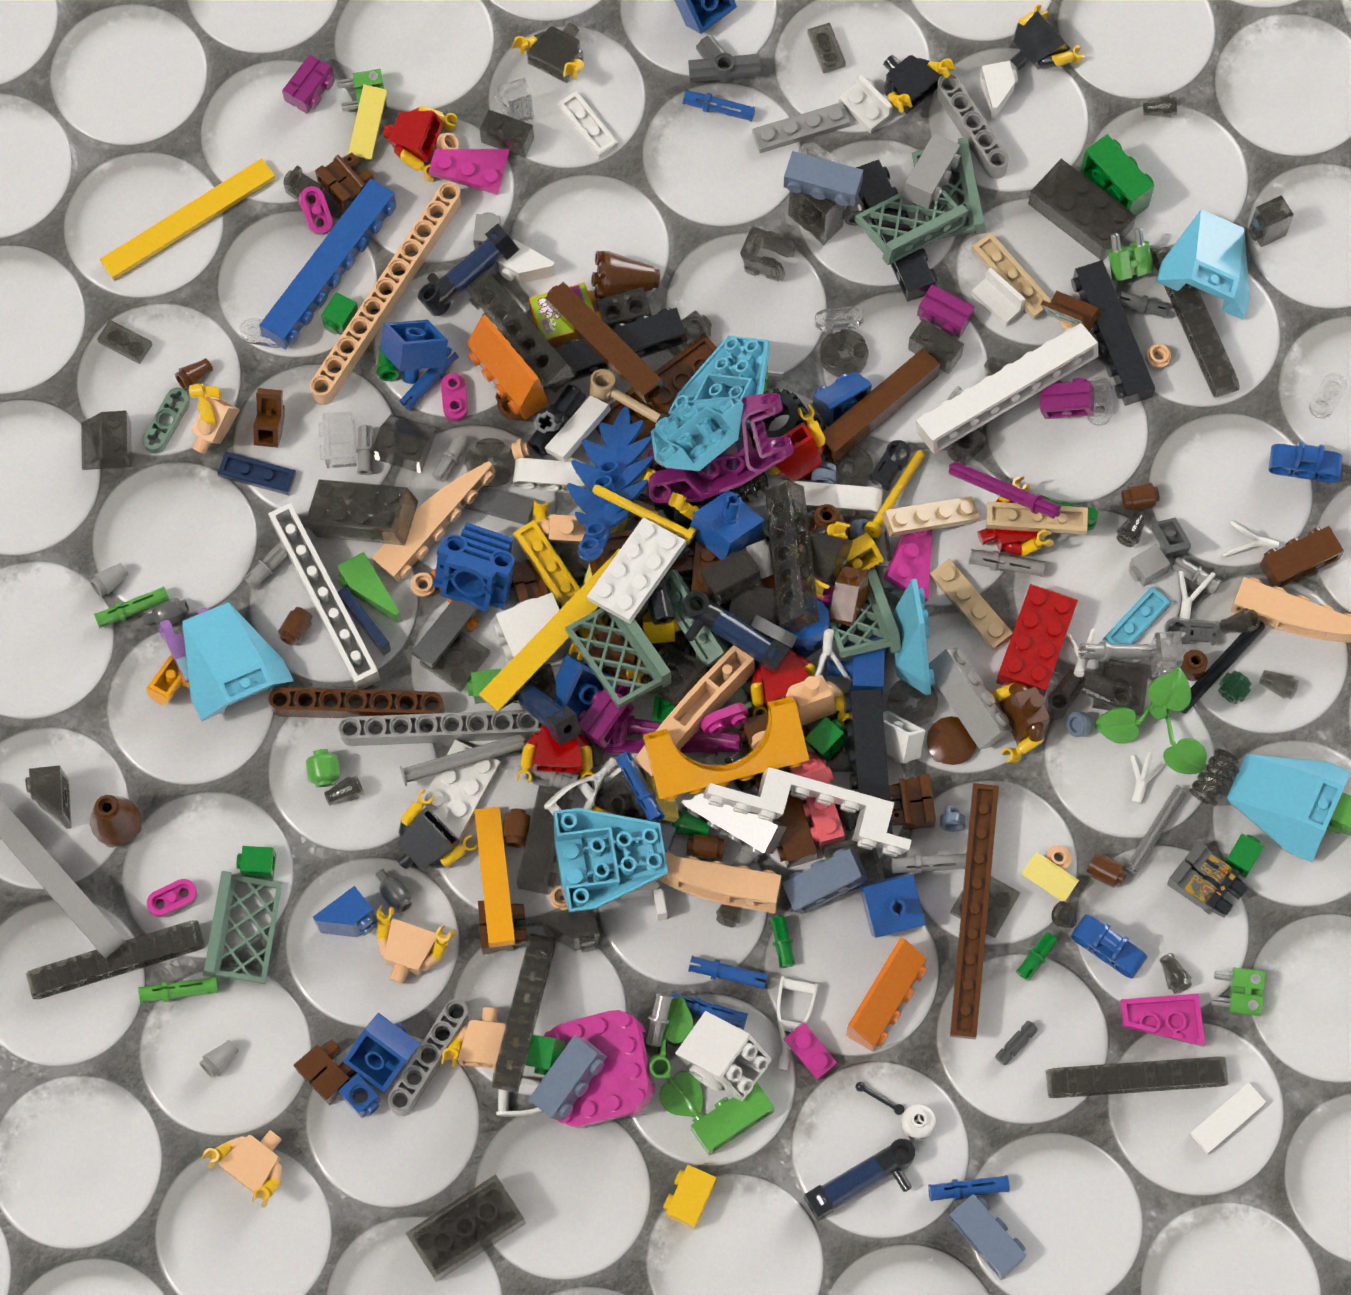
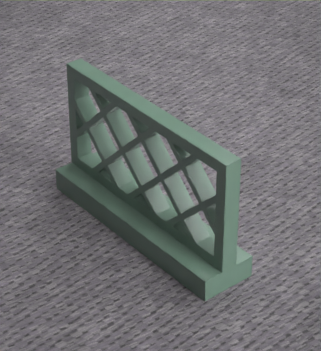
M967 137L958 138L957 143L960 144L958 155H961L958 164L959 169L951 168L950 172L953 171L960 175V180L955 186L949 182L944 186L952 190L949 193L951 198L955 193L965 198L962 204L968 209L967 218L970 225L961 227L940 239L976 232L977 235L986 233ZM924 150L912 152L914 167ZM941 204L938 211H943L947 205ZM923 214V216H924V221H925V222L930 221V220H929V215H924V214Z
M943 188L938 201H932L934 203L933 209L919 207V205L903 204V192L856 215L854 221L883 252L882 259L887 265H890L963 227L968 209L963 204L958 206ZM937 204L947 205L950 210L947 212L936 210ZM887 208L898 209L897 216L884 214L883 212ZM901 210L914 212L915 218L900 217ZM918 213L932 216V220L928 222L917 220ZM869 217L879 219L878 226L868 224L865 219ZM882 220L895 222V229L881 227ZM899 223L913 226V229L909 232L898 230ZM882 233L892 235L894 238L885 244L879 235Z
M875 568L867 570L869 594L864 603L869 606L865 610H860L859 617L854 622V625L850 626L847 632L838 629L841 625L840 623L830 622V629L834 630V640L841 658L887 647L890 648L891 653L901 651L899 631ZM831 605L825 606L828 612H830ZM866 618L875 621L871 626L863 624ZM857 629L866 632L862 637L853 634ZM872 634L882 637L881 640H868ZM847 640L856 643L855 646L843 647Z
M672 569L665 577L671 585L670 597L675 619L684 634H686L695 621L686 617L682 610L684 599L690 592L692 576H680L677 570ZM691 600L689 602L692 610L698 611L703 608L699 600ZM705 626L702 627L694 641H689L705 667H711L714 663L718 662L733 646V644Z
M600 608L565 627L566 633L618 709L660 685L664 688L671 684V671L635 619L629 624ZM608 613L612 619L611 626L597 625L598 618ZM581 627L591 629L588 639L577 637L574 631ZM595 630L608 633L606 643L592 640ZM612 634L622 635L625 638L624 646L610 644ZM590 646L604 648L602 658L590 656ZM608 649L622 652L619 662L606 660ZM626 653L637 655L639 658L637 666L623 663ZM604 665L617 668L615 678L603 675L602 669ZM621 669L635 671L633 682L619 679ZM639 672L650 674L653 681L647 684L636 682ZM616 686L631 687L630 693L619 698L615 692Z
M227 871L221 872L203 976H217L265 984L283 883L232 875V872ZM235 882L247 884L252 892L240 899L234 892ZM265 887L276 889L275 898L268 903H265L258 894ZM255 895L262 907L250 914L243 902ZM234 897L237 902L231 906ZM274 903L273 910L271 911L269 906ZM240 905L247 917L235 924L230 917V911ZM265 909L271 917V922L261 929L253 917ZM251 920L258 931L246 939L238 927ZM228 921L232 925V927L229 930H227ZM267 929H269L268 937L264 933ZM235 930L243 942L231 949L226 943L225 938ZM261 934L267 945L265 949L256 953L249 942ZM246 944L254 956L242 964L234 952ZM225 947L228 952L223 955V950ZM265 953L264 962H263V961L261 960L260 956ZM230 955L239 966L232 972L220 970L221 961ZM257 960L262 966L261 977L250 975L245 966ZM242 970L244 974H240L237 972Z

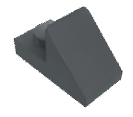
M1176 517L1152 523V531L1167 559L1183 556L1190 550L1191 543Z

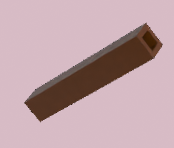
M564 282L549 290L545 297L549 308L646 404L665 389L662 379Z
M922 348L824 430L825 445L822 454L835 464L937 378L940 363L936 356Z

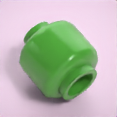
M328 749L313 751L314 756L306 760L309 782L315 784L317 788L335 785V781L341 777L338 756L329 753Z

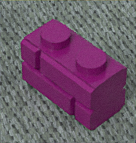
M308 55L283 88L284 100L292 106H296L304 113H308L311 108H316L321 101L322 93L325 89L330 90L334 84L335 78L332 67L321 62L316 57Z
M931 285L919 304L917 316L926 325L931 326L934 324L940 327L941 331L947 336L953 337L955 335L960 338L974 315L975 306Z
M1075 378L1072 382L1064 383L1058 380L1040 392V410L1045 419L1094 415V387L1090 380Z
M604 688L603 691L599 690L594 695L593 704L589 710L583 711L578 717L581 734L602 748H606L634 710L631 702L618 709ZM616 692L619 698L624 697L623 695Z

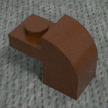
M258 388L256 393L257 415L253 424L254 445L278 448L285 418L283 390Z

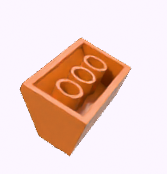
M483 315L467 342L470 351L468 357L475 367L480 365L482 368L481 373L489 383L491 381L494 382L496 385L494 388L502 399L506 397L509 400L508 406L515 415L519 413L526 420L549 404L541 382L490 319Z
M900 937L847 1027L846 1036L872 1052L876 1046L882 1047L889 1035L885 1032L889 1024H896L902 1013L898 1010L902 1002H909L915 991L911 988L915 980L920 982L928 969L924 966L926 958L906 939Z

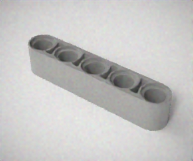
M950 74L948 78L942 75L938 80V100L962 137L968 138L970 149L987 175L993 179L1002 178L1006 174L1009 157L960 80L953 74ZM944 87H950L953 90H945ZM960 105L965 107V109H958L955 106ZM969 124H974V125H976L977 127H976V128H970L968 125H969ZM981 143H987V144H989L990 146H988V147H983V146H981L980 144H981ZM992 162H1000L1002 165L996 166Z
M453 999L446 1004L390 1092L388 1103L392 1112L396 1115L405 1116L413 1110L440 1067L442 1052L448 1048L459 1030L466 1026L469 1020V1011L462 1000ZM455 1008H460L464 1011L463 1015L458 1019L450 1016L451 1011ZM441 1030H447L450 1032V1036L447 1040L440 1041L436 1038L437 1033ZM427 1052L436 1054L435 1060L431 1063L422 1061L423 1055ZM418 1074L422 1076L419 1084L410 1085L408 1083L411 1075ZM400 1096L408 1099L407 1104L402 1108L394 1105L395 1100Z

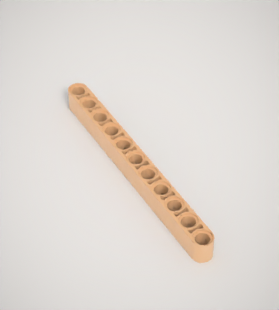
M446 182L439 187L313 377L310 389L314 401L318 404H329L335 398L459 210L461 195L460 189L455 183ZM448 195L455 196L452 199H445V197ZM435 214H442L440 218L432 217ZM422 233L430 234L428 237H420ZM410 252H417L415 256H407ZM398 271H404V272H405V273H404L403 275H401V276H396V275H394V274H395L396 272H398ZM385 290L392 291L389 295L381 294ZM373 309L379 310L377 314H369ZM359 329H366V330H367V331H366L365 333H363V334H357V333H356V331L359 330ZM347 348L354 349L351 353H343ZM333 368H340V369H341V370H340L339 372H337V373H331V372H330V370L333 369ZM321 387L328 388L324 393L317 392Z

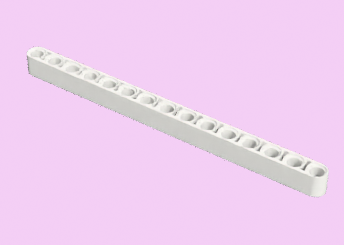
M519 458L515 461L513 486L517 488L570 493L567 484L571 483L590 490L576 474L571 462ZM585 463L587 465L596 467L594 464ZM641 476L632 485L643 481ZM757 477L730 490L732 493L737 494L738 498L741 497L743 502L782 496L783 503L791 499L798 500L802 504L805 513H813L821 505L830 504L835 506L842 516L875 518L882 507L883 495L882 490L874 487ZM649 486L636 499L651 500L649 497ZM791 508L788 512H797V510Z

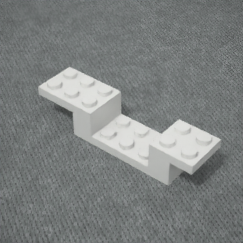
M770 767L763 772L757 796L712 783L705 788L703 795L704 799H708L709 805L720 808L723 805H729L733 807L732 811L745 815L748 812H754L758 814L757 818L772 822L773 819H778L783 815L788 794L791 791V795L802 799H806V796L816 798L815 802L822 805L839 804L841 805L840 809L847 812L855 813L856 810H860L852 838L853 841L858 842V847L868 850L876 847L883 849V854L897 857L909 850L912 841L887 833L894 802Z

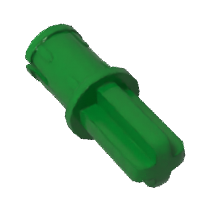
M775 916L771 919L775 938L773 946L776 947L779 968L795 966L796 963L791 945L793 939L789 938L786 918L784 916Z
M1045 932L1032 950H1028V956L1016 970V973L1020 974L1019 976L1023 979L1030 981L1038 967L1042 963L1045 964L1046 956L1057 943L1056 937L1051 933Z

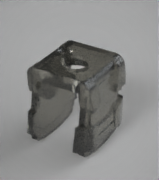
M752 227L740 251L745 272L753 276L762 274L767 279L778 282L780 280L783 281L785 270L782 264L776 261L775 258L760 257L757 254L760 248L777 252V254L787 258L793 257L795 254L793 241L785 235L772 231L766 232V230Z

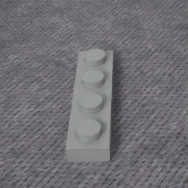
M843 102L753 128L752 134L759 153H763L850 127V119Z

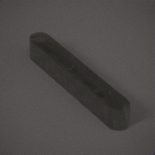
M1174 244L1152 251V259L1158 273L1162 260ZM1187 283L1179 291L1164 286L1213 397L1218 398L1238 391L1240 386L1237 375L1198 288Z
M192 920L126 940L123 945L106 959L96 949L32 969L26 973L32 999H44L196 952L205 947V942L199 921Z
M533 933L529 935L493 1073L492 1088L519 1092L531 1036L534 1034L556 945V938Z
M1225 1057L1061 1067L1045 1071L1048 1098L1212 1088L1229 1084Z

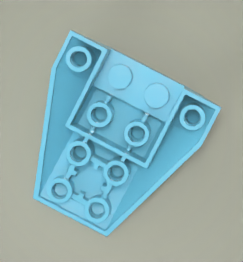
M1201 209L1162 260L1156 282L1176 291H1179L1186 283L1223 299L1221 311L1243 320L1246 316L1250 300L1244 228Z
M728 335L678 392L668 413L672 415L675 412L674 409L679 404L690 400L731 396L742 400L748 395L763 394L770 341ZM742 419L740 424L739 438H741L743 435ZM748 419L746 420L749 429L751 427V423Z
M733 396L682 402L674 409L675 412L672 415L659 420L651 431L655 461L665 468L700 471L738 440L744 404Z
M911 579L892 613L899 631L901 651L894 652L893 658L897 677L923 694L929 695L931 694V685L935 684L933 669H929L926 638H930L929 618L924 605L923 588H918L917 579Z
M229 602L182 621L190 697L201 722L225 712L226 706L267 689L271 692L275 688L285 687L294 683L284 659Z
M1246 754L1226 800L1285 851L1312 863L1351 772L1324 761Z
M583 808L553 812L558 868L562 893L569 913L597 909L668 874L660 823Z

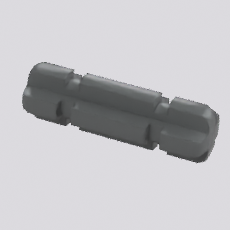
M1026 1021L1021 1027V1031L1018 1030L1005 1044V1048H1001L996 1054L995 1058L1004 1066L1007 1065L1012 1059V1055L1015 1056L1028 1042V1038H1032L1038 1028L1032 1022Z

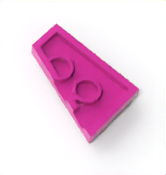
M435 149L428 175L497 195L510 149Z
M933 530L900 535L883 576V579L904 592L911 579H917L918 588H923L925 602L929 599Z
M1199 994L1120 1000L1122 1026L1124 1028L1202 1047L1205 1046Z

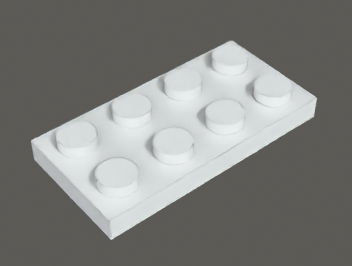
M643 517L587 595L588 601L631 624L687 545L686 540Z
M455 740L447 755L472 747ZM489 758L436 774L423 798V801H428L433 795V801L427 807L459 840L475 813L474 809H477L501 765L500 761L495 758Z

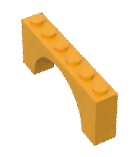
M790 696L767 702L768 723L761 741L747 756L730 764L706 765L688 758L675 746L668 729L644 734L643 739L659 799L673 800L682 793H700L710 783L723 787L732 780L746 781L752 779L755 774L764 772L768 767L779 770V768L785 766L790 768L802 766L804 761L809 760L794 698Z

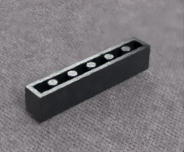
M879 159L856 167L863 170V179L858 195L866 209L899 194L896 187L891 186L889 171L886 166L882 167ZM887 208L883 213L897 216L898 209ZM901 210L900 217L909 218L907 211ZM869 217L871 224L878 226L879 219ZM882 220L881 227L895 229L896 223ZM899 223L898 230L909 232L913 229L910 225ZM882 233L879 235L885 244L894 238L892 235ZM920 248L890 264L907 302L925 296L930 286H935V282H937L934 269H929L928 257L924 248Z
M1103 260L1075 268L1073 278L1071 279L1074 292L1079 293L1081 301L1094 305L1101 311L1090 332L1092 335L1096 334L1098 351L1101 356H1105L1107 361L1106 370L1109 377L1114 378L1116 383L1115 392L1118 399L1122 398L1124 405L1127 406L1152 398L1155 385Z
M677 307L673 309L665 308L659 311L658 314L641 316L632 323L618 324L612 328L640 358L688 342ZM582 339L570 340L561 347H550L537 354L549 389L590 376L599 369H610Z
M881 689L850 691L847 694V698H844V712L849 713V723H846L847 739L851 738V748L848 749V762L853 764V774H850V788L855 789V792L890 801ZM856 810V812L853 813V815H857V819H858L860 810H859V811ZM891 817V818H890V822H889V826H888V829H887V833L893 835L892 817Z

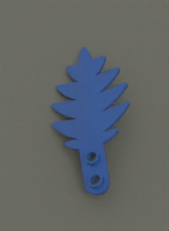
M627 406L620 411L614 425L603 422L599 423L605 446L588 440H582L589 459L596 467L576 460L571 461L576 474L590 489L588 490L571 483L567 484L572 498L583 512L586 513L575 512L576 519L586 527L578 549L579 557L583 560L593 561L598 559L604 551L612 527L619 525L630 515L629 511L595 495L592 492L593 487L600 485L633 502L648 486L647 479L634 485L632 484L654 461L653 456L634 463L651 444L652 438L649 436L633 443L644 423L643 420L631 424Z

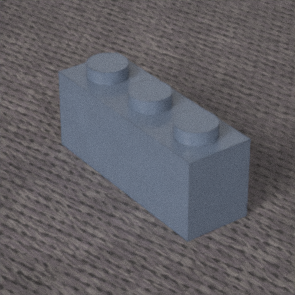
M792 151L784 175L783 187L793 193L802 192L810 194L816 199L832 200L842 206H855L862 184L863 170Z
M843 848L833 854L834 857L826 861H816L811 865L810 869L804 872L798 871L788 877L789 880L782 884L793 910L803 914L869 881L858 853L851 849Z
M574 1035L528 1100L550 1118L562 1121V1119L570 1115L573 1110V1104L578 1097L585 1094L589 1087L588 1083L593 1076L600 1073L603 1069V1062L607 1056L585 1038Z
M973 1194L949 1214L948 1220L1001 1280L1027 1256L1024 1253L1026 1248L1016 1237L1012 1239L1006 1232L1008 1227L999 1217L995 1219L990 1214V1206L982 1197L977 1199Z

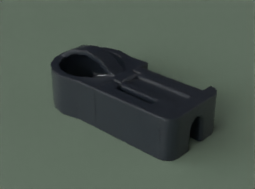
M894 440L888 444L885 453L871 474V482L877 485L880 483L882 485L881 488L886 491L891 489V482L899 470L902 471L910 459V447L906 442ZM897 447L892 457H890V450ZM903 448L907 452L906 458L896 460Z

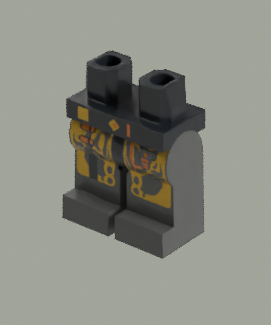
M1198 841L1169 877L1167 885L1202 908L1207 914L1210 915L1213 911L1225 918L1233 908V904L1223 898L1225 894L1229 892L1239 900L1248 886L1238 878L1240 873L1237 870L1232 869L1226 862L1220 860L1207 850L1206 845Z

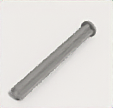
M518 734L406 768L400 766L404 784L407 786V783L523 749L525 740L522 734Z

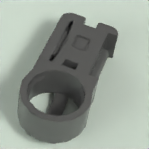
M1174 617L1166 622L1164 633L1167 639L1174 644H1189L1190 641L1210 642L1213 646L1216 644L1218 626L1214 621ZM1176 622H1180L1186 625V627L1170 625ZM1168 631L1185 632V635L1180 639H1173L1168 635Z

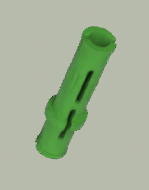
M163 586L121 604L119 602L114 603L115 606L94 613L100 629L119 620L121 622L126 621L125 618L148 610L170 599Z
M216 976L175 983L163 981L160 985L138 987L140 1004L159 1000L169 1002L170 999L219 993Z

